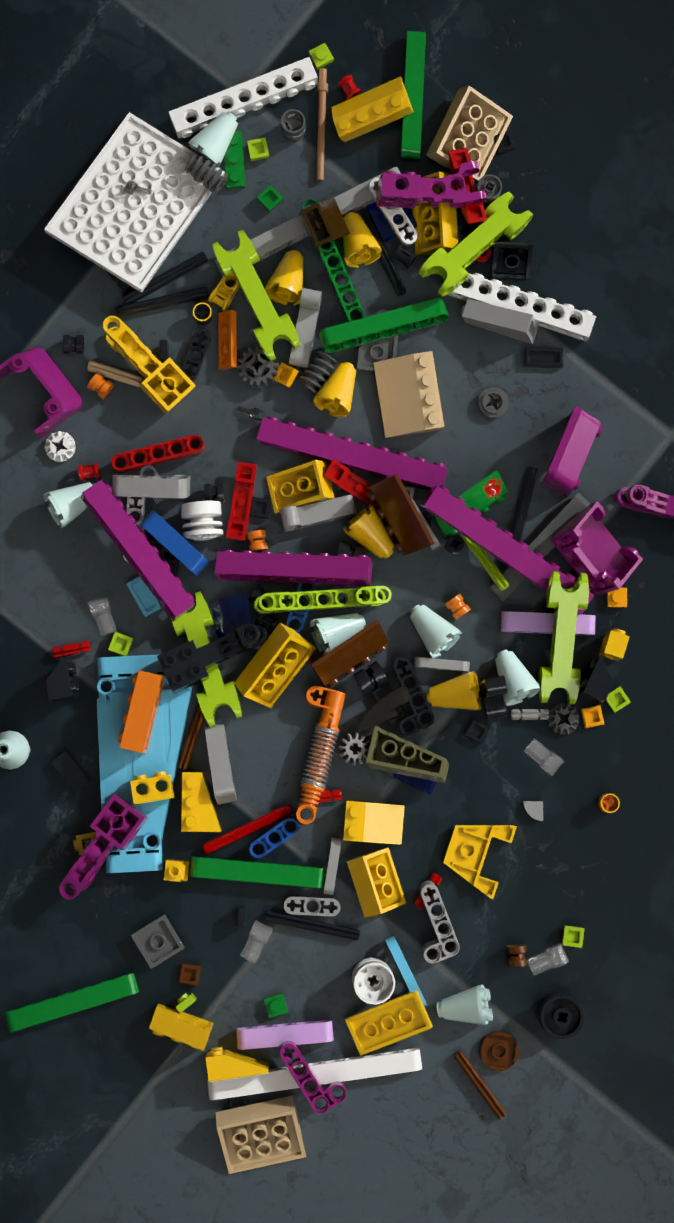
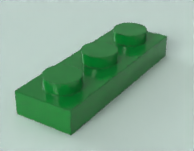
M235 131L224 155L225 174H228L226 180L227 189L245 188L242 131Z

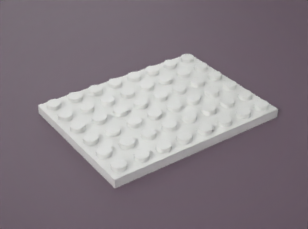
M129 112L44 230L48 235L142 293L212 192L209 191L208 187L203 186V182H198L197 177L194 178L191 176V173L185 171L187 163L196 153Z

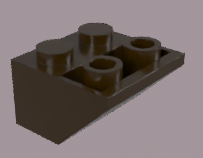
M335 198L314 204L301 210L299 213L315 250L350 235Z

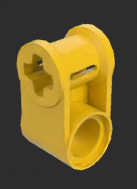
M234 274L226 278L223 276L208 299V302H214L222 307L223 311L228 309L240 288ZM228 280H234L236 284L232 287H228L226 285V282Z

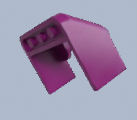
M36 347L15 354L0 365V380L12 371L20 374L30 368L52 396L44 405V412L49 420L34 430L39 438L42 439L79 411L83 401L46 351Z
M576 406L568 415V422L547 473L540 482L541 486L567 497L573 489H578L581 482L578 477L595 436L599 438L603 429L598 419Z

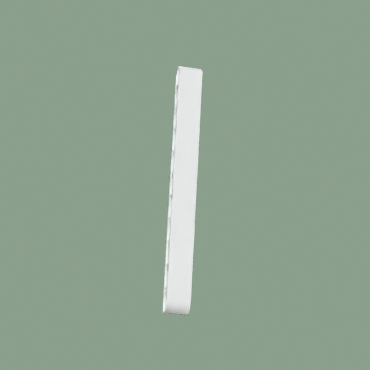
M419 1048L308 1063L321 1085L336 1081L343 1082L422 1069ZM302 1064L295 1065L294 1070L297 1073H302L305 1067ZM287 1067L269 1069L267 1074L213 1082H209L207 1079L209 1100L299 1088ZM307 1081L304 1086H315V1083Z

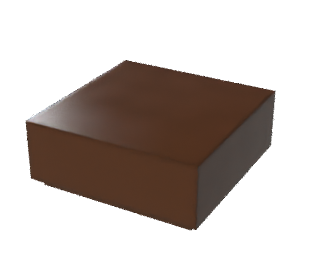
M181 963L179 983L198 986L201 965Z

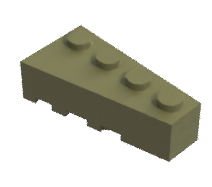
M378 726L374 727L366 760L369 768L445 783L449 768L446 758L421 748L410 741L399 738L397 735L382 730Z

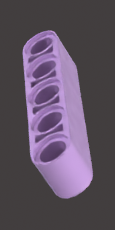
M501 612V632L553 633L554 613ZM577 614L575 635H595L596 616Z
M332 1020L251 1026L236 1029L237 1048L239 1050L279 1047L286 1041H292L296 1045L334 1041Z

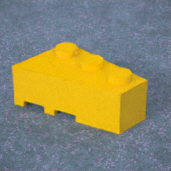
M182 772L181 832H222L204 773Z
M158 1003L149 1029L153 1030L152 1033L155 1035H166L175 1042H183L195 1049L204 1051L214 1023L184 1012L179 1013L176 1009Z

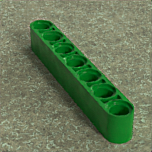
M407 31L404 86L414 113L403 117L401 158L420 159L426 44V32Z
M307 199L302 204L301 210L305 209V206L308 204H317V201ZM335 242L330 243L329 249L325 250L321 247L316 249L347 322L353 321L350 318L352 311H357L360 319L364 318V311ZM329 258L337 260L338 264L336 267L328 265L327 261ZM335 277H344L345 284L338 285L335 282ZM343 294H350L352 296V302H344L342 298Z
M436 298L321 330L318 335L326 353H333L443 323L449 318V314L443 299Z
M191 857L190 877L324 888L326 868L207 857Z
M129 973L5 1012L4 1017L8 1031L11 1033L139 992L134 973Z

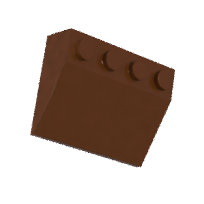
M398 474L384 477L366 487L368 490L366 492L367 497L371 503H375L377 507L376 512L379 518L383 519L386 523L385 529L390 537L393 536L396 542L394 547L399 554L408 555L435 544Z
M378 620L311 664L312 669L324 686L329 685L332 687L340 681L338 678L341 675H350L356 670L354 668L359 663L362 665L366 664L372 659L370 657L375 652L380 654L387 649L386 645L389 641Z

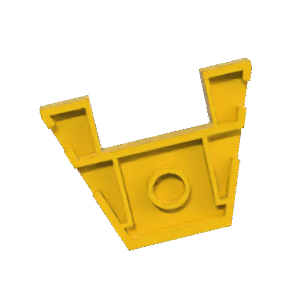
M455 825L443 863L489 898L493 899L499 882L479 876L492 837L512 843L517 826Z

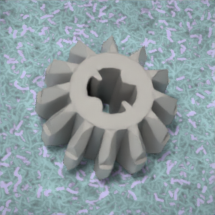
M358 732L355 733V739H352L349 733L347 734L349 742L344 738L341 740L347 745L339 746V749L346 750L340 756L348 755L345 759L346 763L349 762L350 758H353L352 765L354 766L357 758L359 763L363 764L361 756L367 759L368 755L364 754V752H369V748H365V746L371 744V742H362L366 738L365 735L358 740ZM354 743L361 748L360 753L357 752V755H354L353 751L350 750V746L353 747Z

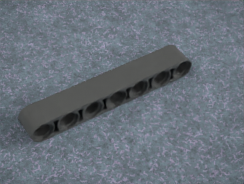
M578 493L529 545L528 549L533 553L537 551L545 557L555 547L552 541L555 534L591 503ZM510 567L502 574L507 580L509 587L504 591H500L494 583L489 588L502 601L525 579Z

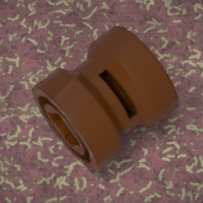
M508 945L507 952L509 953V958L507 959V966H527V959L525 958V953L527 952L526 945Z

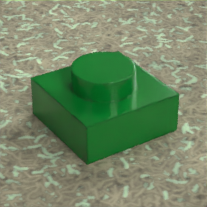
M272 185L268 186L257 196V200L269 213L284 201V198Z
M283 993L264 998L269 1018L288 1013Z

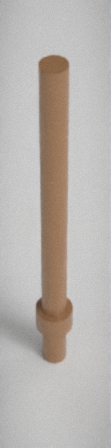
M325 68L319 69V83H317L319 97L316 181H324L326 93H328V83H326L327 69Z

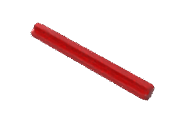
M289 804L284 805L203 844L204 852L209 854L292 814L291 806Z

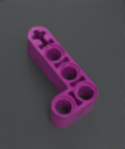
M286 1041L281 1045L280 1056L316 1113H325L346 1098V1087L341 1082H333L323 1089L294 1042ZM286 1047L289 1049L293 1048L292 1055L295 1060L292 1061L289 1053L284 1054ZM302 1064L305 1070L302 1073H297L294 1070V1066ZM307 1081L315 1083L316 1086L313 1090L305 1088L304 1085ZM336 1087L343 1090V1094L339 1097L332 1094V1090ZM322 1098L326 1101V1105L324 1107H317L315 1101Z

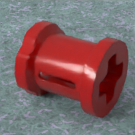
M352 75L345 76L337 84L343 89L347 100L361 94V89L356 87Z
M98 462L86 466L78 465L81 482L95 477L100 479Z

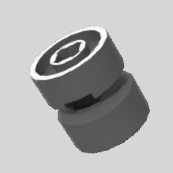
M287 110L281 117L282 135L291 142L301 140L306 132L305 116L299 110Z
M485 175L478 182L476 191H483L485 189L487 200L482 202L483 206H489L500 197L502 182L495 175Z

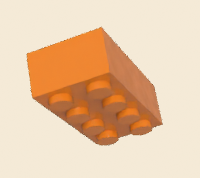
M141 670L138 671V674H134L132 685L135 687L133 693H130L127 704L130 707L128 713H124L122 724H125L124 731L119 733L117 742L120 743L119 748L147 753L165 681L164 676Z

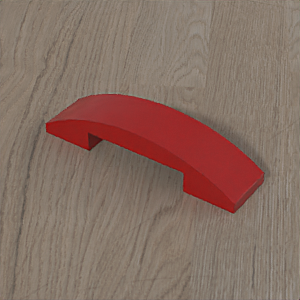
M467 148L448 152L451 175L456 174L461 163L471 161ZM473 176L464 177L467 192H476ZM454 184L455 190H459L458 185ZM482 202L460 207L468 225L487 221Z
M333 459L323 476L364 504L372 505L376 510L375 503H371L366 494L368 492L366 487L371 484Z
M238 462L226 538L242 541L246 539L255 485L256 464Z

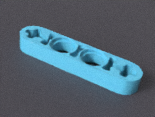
M392 936L385 939L409 991L417 990L424 1007L427 1006L395 937Z

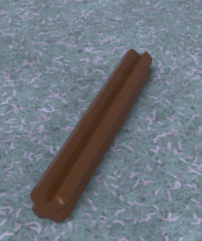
M199 702L177 764L178 768L187 770L205 719Z
M458 1051L454 1055V1059L499 1120L505 1117L507 1113L463 1051Z

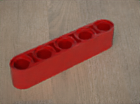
M190 435L119 453L112 458V466L115 471L124 474L199 455L204 451L205 444L199 435ZM193 441L201 442L198 449L191 448ZM176 445L182 447V451L178 454L172 452L173 447ZM162 450L163 456L158 459L154 458V452ZM144 455L145 459L142 463H136V456ZM119 460H125L126 465L123 468L116 467Z

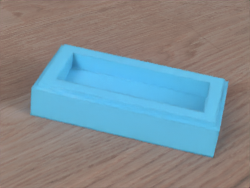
M140 576L126 583L145 617L162 608Z

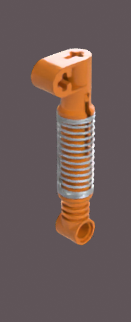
M320 686L310 687L306 693V702L312 707L322 709L319 723L316 724L314 729L316 735H313L315 739H312L314 744L311 743L313 748H310L312 752H308L311 756H308L310 760L306 761L308 762V765H305L307 769H304L306 773H303V775L309 776V778L303 777L300 785L304 793L300 795L302 798L299 799L301 803H298L296 819L303 825L310 824L316 817L317 807L315 805L319 804L317 800H320L318 796H321L326 787L323 783L327 782L324 779L328 778L326 776L329 774L327 770H330L328 766H331L329 762L332 761L330 758L333 757L331 753H334L332 749H335L333 745H336L335 741L338 740L336 736H339L338 724L346 696L343 692ZM314 692H318V696L321 697L322 693L326 692L324 705H320V698L317 701H313V697L310 694L313 695ZM307 809L310 811L311 817L309 820L301 818L300 812Z

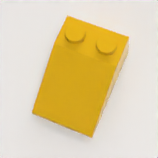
M313 460L267 476L274 513H280V509L289 506L301 507L334 499L331 481L323 476L327 470L326 462Z
M346 801L343 840L401 844L404 805Z
M222 1047L211 1048V1051L206 1055L209 1082L269 1073V1063L228 1049L223 1050Z

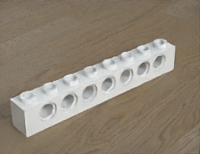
M307 57L169 111V117L178 139L181 137L188 138L194 132L204 129L222 112L227 114L229 111L237 118L242 117L250 110L257 111L268 103L275 104L286 96L293 97L299 91L313 89L318 83V77L310 57ZM298 76L301 78V80L295 82L292 80V78ZM277 83H282L284 87L278 89L275 87V85ZM260 90H265L267 92L265 95L257 94V92ZM247 97L249 98V100L247 102H241L240 98ZM224 104L231 105L229 109L222 108ZM211 110L214 112L211 116L205 115L206 111ZM190 117L196 118V121L193 123L187 122Z
M469 273L468 278L465 280L470 283L471 286L469 288H463L460 285L456 290L448 294L464 301L471 299L532 314L538 326L585 342L589 339L596 318L588 310L580 311L574 309V306L564 303L562 305L556 303L555 299L538 297V294L528 291L526 293L520 291V288L514 285L509 287L502 285L501 281L485 279L483 275L478 273ZM485 287L489 293L481 294L479 288ZM503 293L507 299L499 300L497 294ZM521 299L525 305L519 307L515 304V300ZM538 305L543 311L537 313L533 310V306ZM551 312H558L561 318H553ZM569 318H576L579 324H571Z

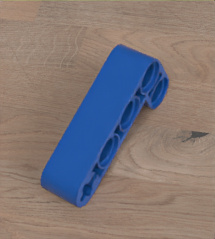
M154 510L140 523L150 535L177 558L195 577L209 564V561Z

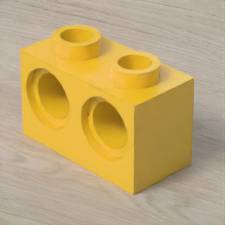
M616 628L605 633L599 655L615 661L623 659L630 636L625 635V631Z
M165 771L154 773V777L146 778V775L134 776L135 780L130 781L134 804L174 798L171 774L166 775ZM160 780H164L167 783V788L163 792L157 789V783ZM141 783L145 784L148 789L144 795L139 794L137 791V787Z

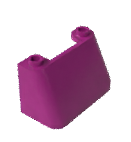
M598 501L589 504L555 534L552 541L578 576L580 573H587L591 591L595 594H604L620 589L643 559L635 548H621L600 520L605 517V511Z

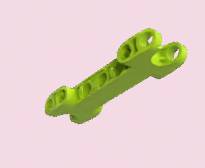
M510 192L503 194L485 209L487 221H484L449 253L443 248H439L427 259L418 274L422 278L431 274L442 276L444 283L439 288L438 293L443 297L448 295L468 278L469 273L465 268L503 235L510 240L514 239L530 222L533 213L529 210L521 214L511 212L508 205L514 196Z
M239 230L237 235L240 245L235 251L229 252L224 250L218 242L213 243L212 247L225 278L232 274L235 275L260 327L252 330L264 354L270 361L276 359L273 351V344L276 340L286 339L295 349L301 347L300 341L289 315L286 313L280 317L278 316L253 267V264L259 262L260 258L243 230Z
M551 572L547 586L546 607L555 608L550 665L549 667H540L538 684L541 688L539 692L541 703H547L551 692L556 688H564L566 690L568 704H575L577 701L581 672L580 669L572 668L577 611L578 609L586 610L588 607L589 583L587 573L579 574L574 587L564 589L561 587L559 572Z
M386 586L266 593L254 601V609L259 614H271L291 611L375 607L390 601L392 593ZM382 590H385L387 592V598ZM338 594L345 596L346 601L344 604L338 601ZM319 595L326 597L327 603L325 605L319 603ZM300 596L306 597L308 601L306 606H302L299 603ZM262 600L267 602V608L262 605Z
M201 591L195 593L196 606L194 610L185 613L174 622L172 620L177 637L187 634L188 641L193 640L196 648L210 643L206 627L214 625L210 609ZM218 664L206 669L209 679L202 682L205 691L196 693L201 711L210 728L216 726L214 714L215 710L221 705L231 707L236 718L242 717L240 699L234 682L224 684Z

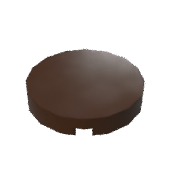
M493 1031L483 1038L480 1045V1056L488 1068L495 1071H505L517 1062L519 1046L515 1038L509 1033Z

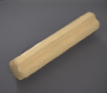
M92 360L89 361L87 366L89 372L95 374L99 372L105 377L139 387L143 381L142 376Z

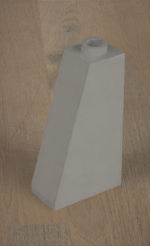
M467 299L466 304L461 309V315L465 323L532 345L534 343L539 326L532 314Z

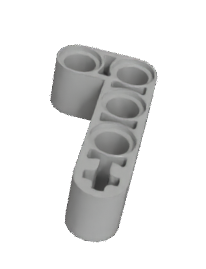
M302 289L296 324V332L301 347L295 349L292 346L289 365L308 368L322 301V291Z
M113 475L112 495L123 497L187 498L190 496V475H173L172 477Z
M353 495L301 507L289 506L279 510L285 532L357 514Z
M224 723L216 724V726L211 728L210 726H205L216 802L218 805L236 802L237 797Z
M424 881L421 883L419 891L437 939L425 943L422 947V954L428 963L433 964L456 955L459 952L460 946L438 888L432 881ZM430 887L434 899L430 900L426 888ZM434 905L441 906L438 913L431 912V908ZM442 923L448 925L445 931H439L438 926ZM452 941L455 943L452 949L445 948L447 942ZM429 949L436 950V954L434 956L430 957L426 955Z

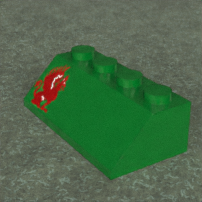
M496 470L458 497L466 502L465 506L468 508L474 507L479 510L482 516L491 510L489 506L494 503L498 505L506 499L505 495L508 493V490L499 472ZM432 515V522L444 538L458 533V531Z

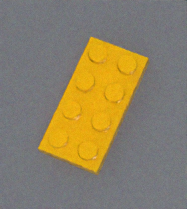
M417 990L345 1019L360 1056L433 1027Z

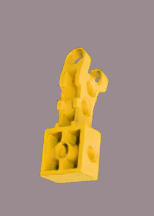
M109 316L103 321L107 343L115 352H119L145 378L139 387L165 415L195 388L196 385L170 357L164 363L159 361L120 318ZM112 322L118 324V327L107 328Z

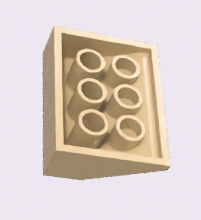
M472 87L460 88L426 155L440 165L450 169L448 152L467 148L471 161H478L480 172L472 176L474 181L479 182L485 175L513 116ZM499 134L494 144V136Z
M432 351L373 363L385 438L438 431L444 428Z
M293 1095L216 1112V1127L229 1174L306 1157Z

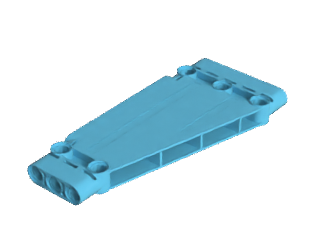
M157 655L97 658V689L99 698H97L101 810L112 795L117 794L148 817L125 850H120L118 847L112 850V852H120V854H113L107 857L106 873L163 870L162 839L170 799L134 804L130 781L135 780L134 776L146 775V778L154 777V773L165 771L166 775L171 774L172 785L174 784L193 686L173 694L166 676L161 675L165 677L147 753L119 748L120 743H117L120 731L123 732L125 724H122L124 713H128L130 707L127 704L130 693H133L135 687L132 685L134 674H138L139 670L157 675L164 673ZM130 674H132V676L120 677V675H130ZM111 675H112V677H109V678H101V676H111ZM108 681L111 683L112 688L109 692H104L102 685ZM164 780L158 781L157 789L161 792L165 791L167 783ZM143 783L139 784L137 787L138 793L141 795L146 794L147 786ZM154 835L157 837L158 843L156 846L148 844L149 836ZM147 850H159V852L147 853ZM128 851H140V853L128 854Z

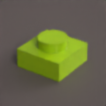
M326 43L309 51V56L317 70L334 62V58Z
M266 137L247 141L251 161L269 158Z
M115 632L108 650L127 656L134 639Z
M621 686L611 691L606 699L613 713L631 703Z
M564 925L562 945L582 948L585 928Z
M185 993L177 1000L176 1009L179 1013L183 1012L197 998L193 993L190 995Z

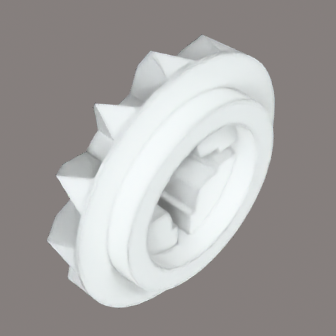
M58 431L51 433L46 439L44 448L49 458L57 462H64L73 456L76 445L71 435L67 432ZM63 440V446L67 450L60 449L57 452V447L53 443L59 444Z

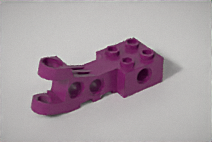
M478 161L461 163L456 174L439 179L421 178V175H415V172L396 174L395 171H385L377 182L376 206L415 208V206H420V202L431 203V207H439V203L450 204V208H460L464 205L483 202L487 200L485 189L472 193L470 191L467 192L464 177L480 172ZM451 184H457L459 190H453ZM432 188H438L441 194H435Z
M634 485L630 488L624 487L615 492L614 500L620 507L674 519V496L651 490L650 487L643 485ZM623 492H626L628 500L626 503L621 500Z
M113 794L90 825L97 834L60 884L59 892L61 896L71 900L81 891L87 889L115 846L120 850H125L148 817L119 795ZM66 884H70L71 888L75 890L73 894L66 891Z

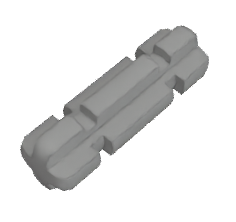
M513 709L511 710V719L538 720L540 718V720L549 719L548 709H540V711L538 709H522V711Z

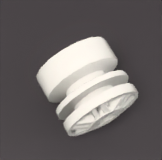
M196 501L180 505L181 518L190 520V523L182 525V529L191 530L183 533L184 539L206 541L223 536L222 529H214L223 526L222 522L213 521V518L222 515L221 503L219 501Z
M373 957L363 959L355 966L352 972V983L355 992L367 1004L376 1005L384 1003L393 994L395 989L394 975L390 967L383 960ZM375 975L377 981L370 983L368 978H372Z

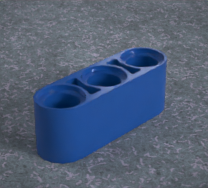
M299 583L296 592H302L301 587L306 583ZM310 584L312 591H315V584ZM300 596L299 602L307 605L306 597ZM309 610L303 612L291 611L286 626L289 627L290 622L293 620L299 621L300 628L295 630L299 634L304 627Z
M295 818L285 819L250 845V854L255 858L265 856L295 835L299 830V822ZM293 821L296 824V830L288 832L285 829L286 822ZM272 832L280 835L278 843H272L269 840V835ZM255 844L263 845L264 852L262 854L254 853L253 846Z

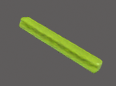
M460 534L500 591L509 587L507 580L485 550Z

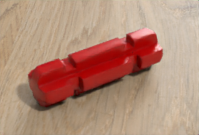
M89 641L52 648L54 658H60L62 655L80 654L81 651L83 653L91 651Z
M336 789L333 792L325 790L321 793V796H318L320 800H317V802H331L332 799L340 801L342 799L341 790Z
M433 873L429 878L435 885H439L442 880L436 873ZM430 887L426 888L427 894L431 898V889ZM420 895L419 898H416L414 905L419 909H424L425 905Z

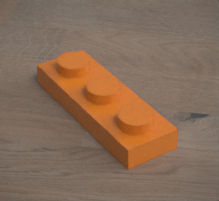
M235 310L218 313V369L220 370L237 367V311Z

